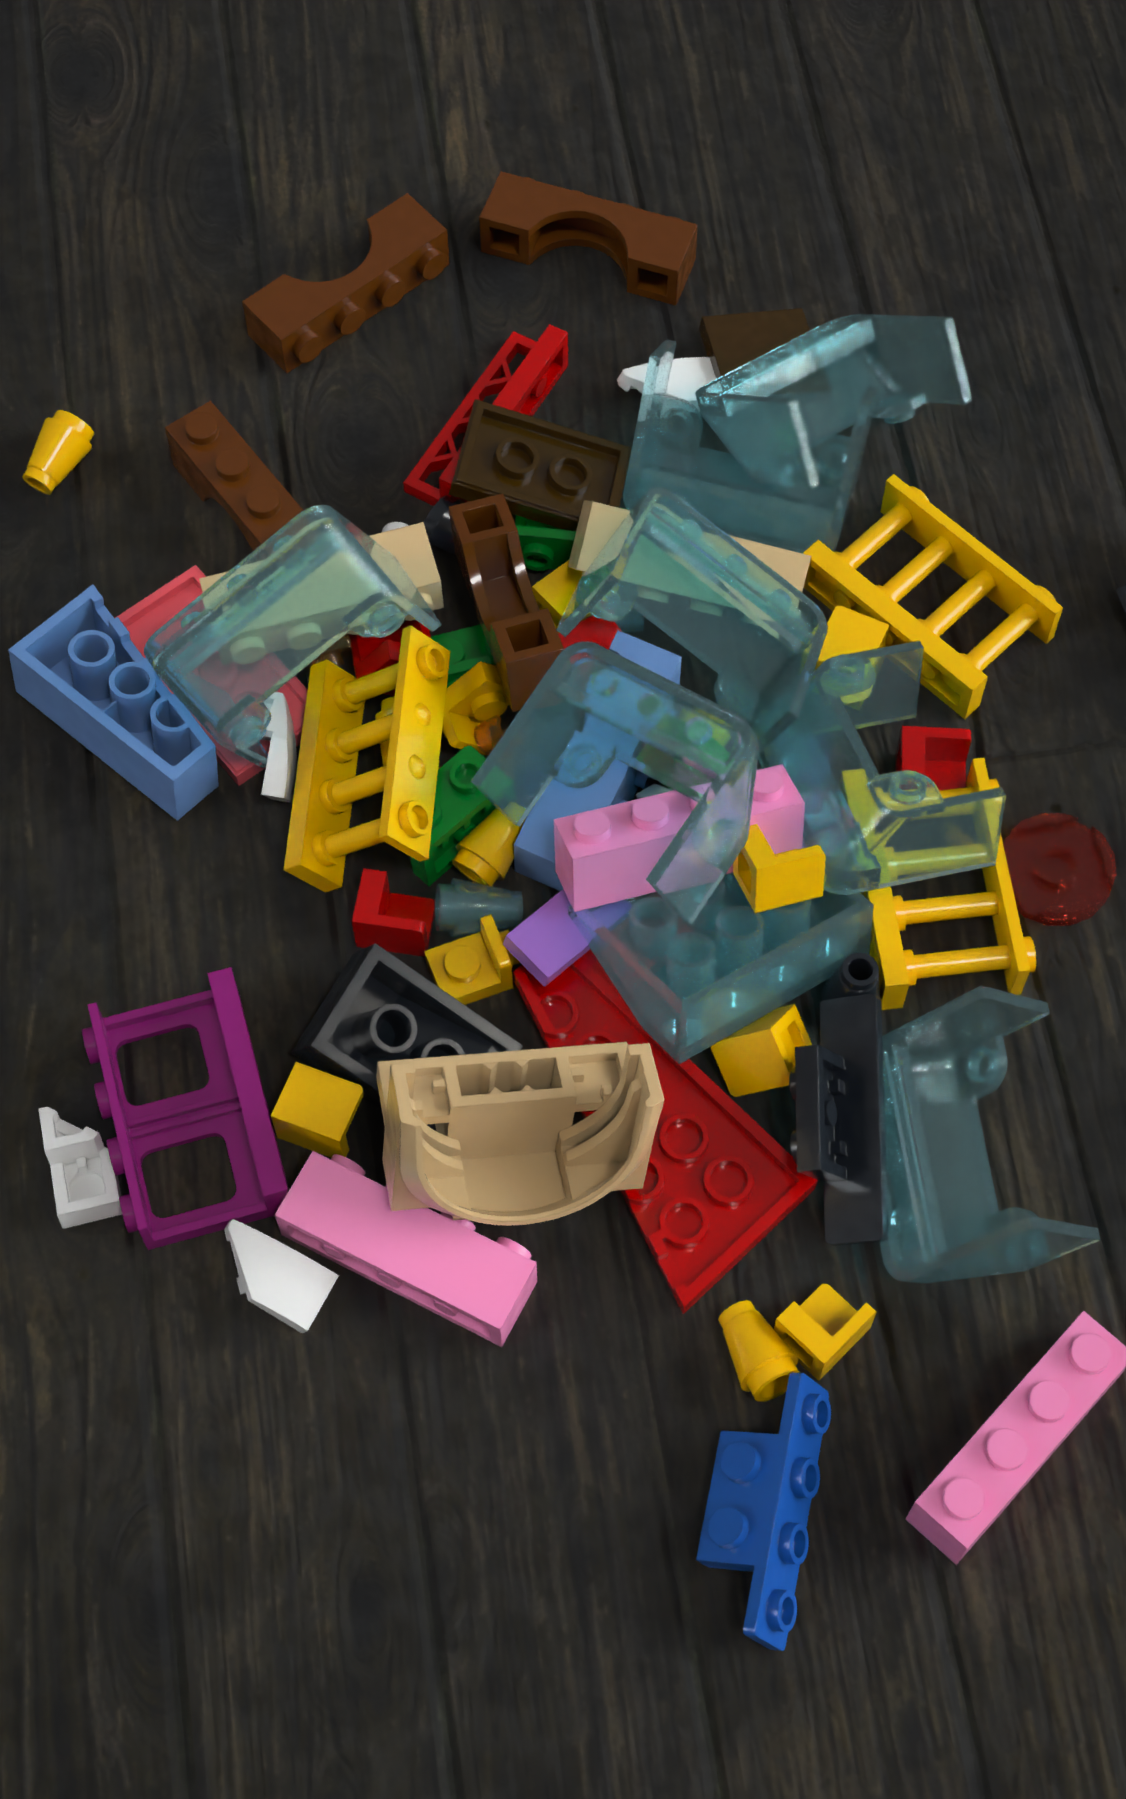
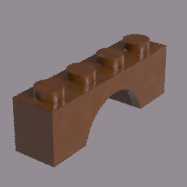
M502 171L479 216L481 252L530 265L541 255L556 248L565 246L593 248L607 254L620 266L626 279L628 293L675 306L679 301L696 260L698 224Z
M408 193L367 219L370 251L362 264L351 273L341 278L323 282L304 281L283 274L242 301L248 336L286 373H289L302 363L312 361L323 349L344 335L352 334L360 328L363 322L384 308L394 306L405 294L424 281L434 279L445 267L450 265L447 229Z
M211 400L165 427L174 467L203 502L213 498L226 510L245 536L259 563L332 545Z
M504 494L449 506L456 559L512 712L569 698L564 648L549 609L540 610L536 602L524 563L518 530Z

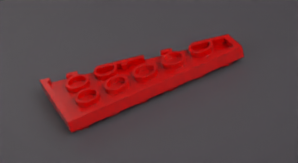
M582 957L545 987L521 965L513 972L514 983L547 1048L627 1042L628 1045L650 1043L665 1100L656 1127L643 1188L620 1191L684 1314L816 1189L818 1180L797 1172V1164L793 1156ZM596 1110L582 1111L580 1113L583 1119H585Z

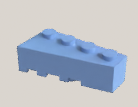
M93 584L8 649L16 692L177 821L219 786L215 744L177 694H171L160 679L159 670L149 657L144 658L130 640V632L118 617L114 618L104 605L103 597Z
M619 630L609 647V651L612 653V669L608 678L596 674L587 692L586 697L589 700L582 717L583 729L578 731L570 727L561 746L556 764V772L560 774L559 779L551 776L546 777L513 845L515 872L558 891L563 890V887L555 871L553 819L628 802L633 799L639 787L642 789L648 788L654 777L638 764V757L669 714H673L681 719L684 716V712L678 710L682 657Z

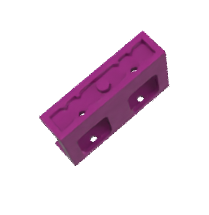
M231 967L207 973L211 990L103 1018L96 1002L88 1004L92 1027L82 1029L83 1040L91 1065L100 1062L104 1077L103 1082L94 1084L95 1094L103 1120L113 1117L117 1137L107 1139L108 1152L115 1175H126L130 1194L119 1197L121 1211L128 1233L139 1231L148 1250L224 1230L232 1219L246 1224L275 1216L289 1191L239 991ZM184 1028L195 1029L200 1036L209 1073L208 1084L196 1091L143 1105L134 1106L128 1103L117 1060L119 1048L127 1043ZM215 1136L222 1138L226 1143L235 1179V1196L222 1203L167 1218L156 1217L152 1213L142 1169L143 1159L150 1153Z

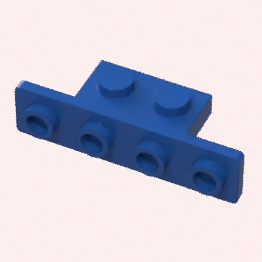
M791 1372L789 1375L779 1434L737 1431L720 1432L696 1557L698 1562L708 1568L753 1572L743 1633L766 1648L784 1651L788 1632L793 1628L796 1621L797 1601L795 1590L799 1567L804 1562L809 1547L806 1527L811 1499L816 1495L820 1484L818 1459L821 1441L831 1421L828 1391L805 1373Z

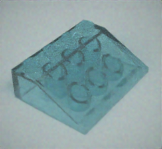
M825 863L823 896L754 913L734 874L729 873L574 912L570 905L568 906V915L589 944L588 946L641 1027L672 1058L681 1064L831 978L849 955L853 953L870 955L874 904Z

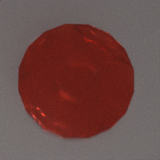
M1041 813L1025 819L1011 830L1010 835L1004 840L1003 846L1018 912L1025 918L1047 926H1071L1091 918L1107 902L1117 875L1115 854L1102 833L1093 826L1090 830L1085 825L1077 823L1079 818L1065 813Z

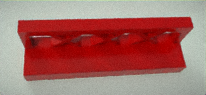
M549 324L538 341H534L513 331L403 482L404 492L432 506L443 496L449 494L461 450L460 448L458 452L456 451L454 440L458 434L466 432L475 399L483 401L486 396L499 393L492 403L493 405L533 417L568 367V332ZM518 352L526 357L511 376L508 365ZM445 469L439 477L440 489L424 482L431 472ZM448 495L449 497H451V498L454 499L455 501L458 500V499H460V498H458V497H454V496Z

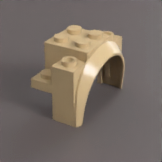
M627 1042L378 1061L376 1079L385 1126L382 1161L391 1211L433 1208L452 1215L453 1220L467 1219L491 1225H527L557 1219L579 1211L598 1201L610 1191L643 1188L653 1139L665 1100L650 1043L628 1045ZM596 1110L572 1126L575 1112ZM428 1124H435V1126H436V1131L433 1130L432 1128H430V1127L427 1126V1125H428Z

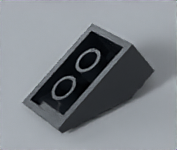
M374 943L353 953L291 1054L312 1068L361 1085L363 1099L381 1108L376 1079L378 1061L521 1050L523 1045ZM428 1124V1125H427V1126H429L430 1128H432L433 1130L436 1131V1126H435V1124Z

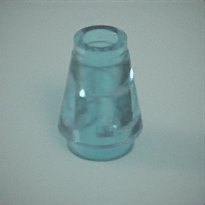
M452 878L451 884H437L435 893L436 931H450L451 937L481 932L480 918L490 914L494 919L497 929L517 927L522 923L523 899L521 891H510L509 889Z

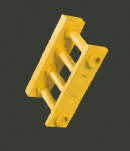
M893 474L886 480L880 511L884 516L844 551L833 552L818 539L803 552V554L811 556L803 588L831 611H834L836 606H843L889 624L884 654L963 719H966L980 706L988 678L982 671L1027 629L1047 644L1054 638L1063 607L1056 602L1054 596L1046 588L1034 585L931 504L927 496L920 489L907 485ZM901 529L925 547L923 551L883 586L874 585L856 570ZM942 562L967 581L925 620L916 619L898 604L905 595ZM984 596L988 597L1009 614L1001 624L968 654L958 653L940 638L948 628Z
M413 626L402 629L399 663L358 679L327 659L312 665L310 668L284 871L323 892H329L342 887L347 854L383 842L388 843L419 862L429 859L451 651ZM395 689L393 713L362 725L365 700ZM390 740L387 765L356 776L358 752ZM383 792L381 818L349 828L352 802Z
M972 759L966 780V788L883 796L881 791L872 792L868 770L845 772L840 805L868 955L875 959L879 967L882 1010L903 1008L909 986L916 985L917 979L992 970H1004L1009 996L1021 995L1029 973L1035 972L1036 952L1031 936L1023 937L997 813L1001 811L1000 787L996 778L989 779L985 759ZM970 811L976 838L973 840L893 848L891 843H882L879 826H884L887 819ZM981 862L987 892L903 901L901 895L893 896L889 878H894L897 871ZM992 915L998 946L914 955L911 949L903 950L900 931H905L908 924Z

